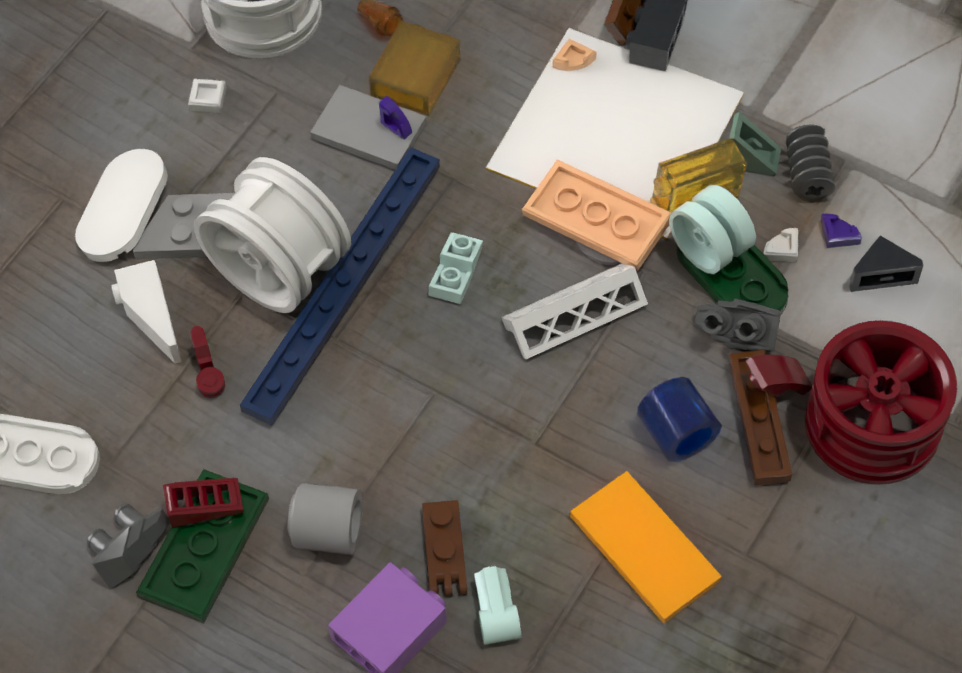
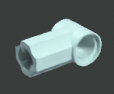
M497 566L483 568L480 572L474 574L481 610L478 611L484 645L521 639L518 611L516 605L512 604L506 568H498Z

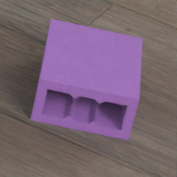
M389 562L328 624L332 641L368 672L399 673L447 623L446 604L434 591L429 590L427 593L418 585L416 577L404 567L398 569Z

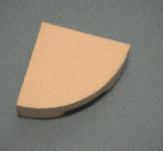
M568 39L553 59V67L565 71L585 68L595 61L596 51Z

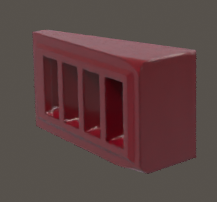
M238 477L175 482L163 485L167 515L172 528L244 513ZM229 490L231 503L224 504L222 491ZM214 493L215 505H209L207 494ZM199 496L201 506H194L193 497ZM184 499L185 507H179L178 501Z

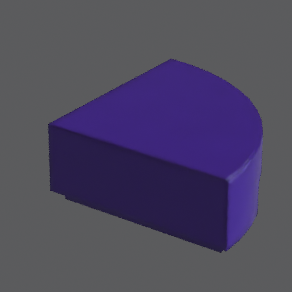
M385 96L379 102L381 124L405 140L412 133L411 125L399 106L388 96Z
M835 214L821 215L820 221L827 248L861 244L862 236L856 226H851L844 220L839 219V216Z

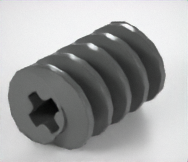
M818 125L798 126L786 136L785 143L788 148L787 156L791 170L792 189L796 195L805 199L825 198L831 195L836 188L833 181L834 173L831 170L832 162L829 159V142L824 136L825 129Z

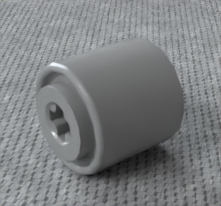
M311 483L300 484L291 498L288 512V534L291 538L292 546L295 549L353 555L358 546L362 526L363 497L360 488Z

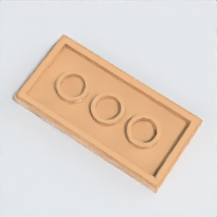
M558 159L522 208L523 216L622 264L634 266L637 271L669 226V215L671 214V212Z

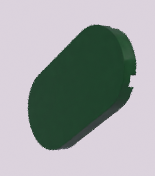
M678 245L676 246L677 256L682 266L716 302L718 300L733 302L735 298L782 311L781 315L784 312L788 302V283L784 275L755 245L738 257H733L729 264L715 274L706 273L697 268L684 255Z

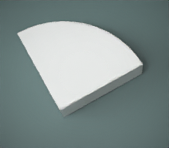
M789 228L781 231V234H778L766 243L763 254L770 261L796 263L798 258V228Z

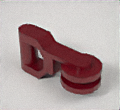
M194 326L190 331V335L200 367L196 384L200 394L204 397L215 398L224 392L225 379L222 372L214 368L204 329L201 326Z

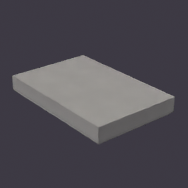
M339 85L312 128L310 135L311 139L396 170L409 148L414 146L427 123L425 115L399 106L412 128V133L404 140L381 124L379 111L381 99Z

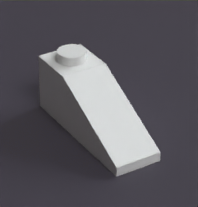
M155 260L114 270L117 284L111 286L116 304L123 303L127 316L174 363L181 362Z

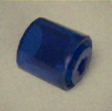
M686 377L673 378L657 385L642 399L637 409L638 417L670 462L686 460L705 449L716 439L722 427L692 381Z

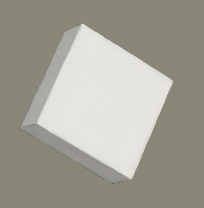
M194 79L188 102L189 110L221 113L227 88L225 81Z

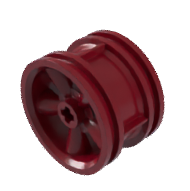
M885 320L866 321L852 325L836 334L820 354L805 411V429L815 453L828 467L838 474L865 484H892L916 475L934 457L941 441L944 427L949 420L956 401L957 378L951 360L942 347L927 334L899 322ZM853 375L860 376L856 386L836 384L844 378ZM910 389H912L917 395H911ZM861 404L870 413L864 429L850 421L842 413ZM903 411L920 427L908 432L894 434L890 416Z

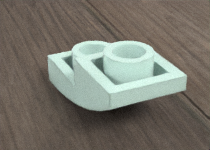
M453 232L450 233L440 253V264L429 284L428 296L461 304L476 268L483 240Z

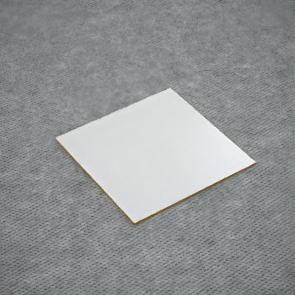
M569 28L486 166V170L537 189L558 159L672 213L688 201L744 92L668 65L666 71L629 63L630 50ZM568 39L596 51L595 61L585 68L565 71L553 67V59ZM670 226L667 227L661 238L668 239L671 233Z

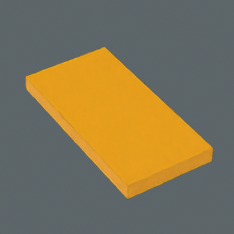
M628 471L570 511V517L663 624L721 582L722 576Z

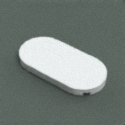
M148 149L127 151L116 157L106 167L78 223L75 233L77 245L89 259L98 262L115 260L118 258V254H121L123 251L127 254L139 242L168 178L164 162L157 153Z
M0 414V485L51 494H69L86 486L97 473L100 463L99 451L94 440L85 430L72 425Z

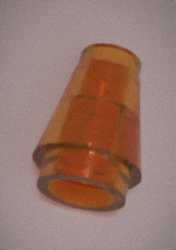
M361 0L358 4V12L380 35L392 36L400 30L403 17L398 8L377 0Z

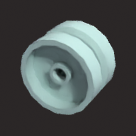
M719 185L707 186L692 198V202H685L669 215V226L678 247L697 268L706 273H717L729 264L733 257H738L755 244V228L748 212L737 198Z

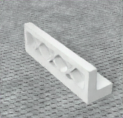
M620 264L501 318L506 330L514 333L522 357L528 359L647 305L648 302L635 267ZM630 283L636 300L625 305L616 302L615 298L620 287ZM610 292L608 298L602 296V295L607 294V293ZM595 298L605 301L606 304L601 316L593 319L584 315L589 301ZM613 305L618 307L611 311ZM580 306L578 312L572 310L573 308ZM568 312L576 315L570 330L560 332L553 329L560 314ZM582 318L588 320L587 322L580 325ZM549 320L547 326L541 324L542 322ZM535 325L545 329L540 343L529 348L523 331ZM552 332L555 333V334H558V335H556V336L550 338V335H551Z

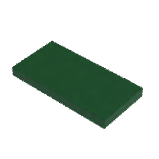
M203 469L197 481L223 479L226 477ZM239 483L244 513L171 527L136 591L137 596L205 623L269 501L268 493ZM229 490L222 491L224 504L231 503ZM214 493L207 494L209 505H215ZM199 496L193 497L194 506H201Z

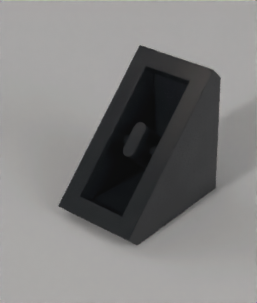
M880 235L854 267L849 285L850 291L855 292L918 284L924 266L922 259Z

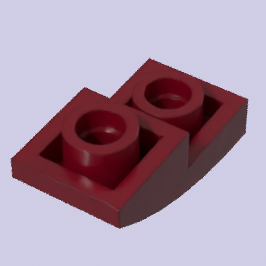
M759 355L746 360L752 371L749 374L750 380L761 392L766 391L772 395L779 396L786 390H792L804 395L812 389V383L795 358L784 355Z

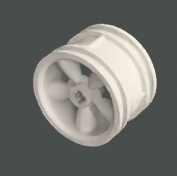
M201 0L205 25L211 38L226 51L247 58H271L295 50L313 35L322 16L321 0H262L247 2L248 0Z
M259 157L254 159L247 166L246 170L236 177L234 181L235 194L230 200L218 199L213 201L206 208V211L194 221V233L200 247L211 263L239 291L270 310L290 313L310 293L312 288L311 275L316 270L326 271L332 269L339 259L349 251L351 236L339 211L316 185L301 173L280 161Z

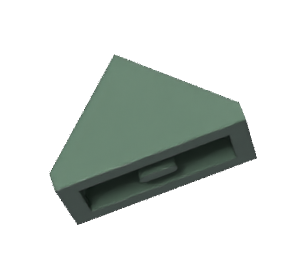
M740 112L734 114L725 168L769 176L775 175L777 173L781 147Z

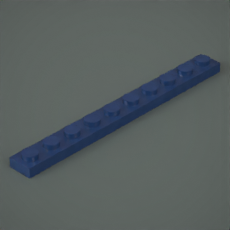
M412 147L409 148L351 236L349 251L327 272L241 402L240 408L242 412L271 426L273 425L440 168V160Z

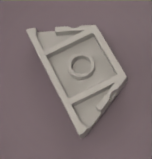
M234 193L168 195L144 230L139 242L133 248L135 259L207 257L196 239L194 221L201 213L206 211V208L213 201L218 199L230 200Z

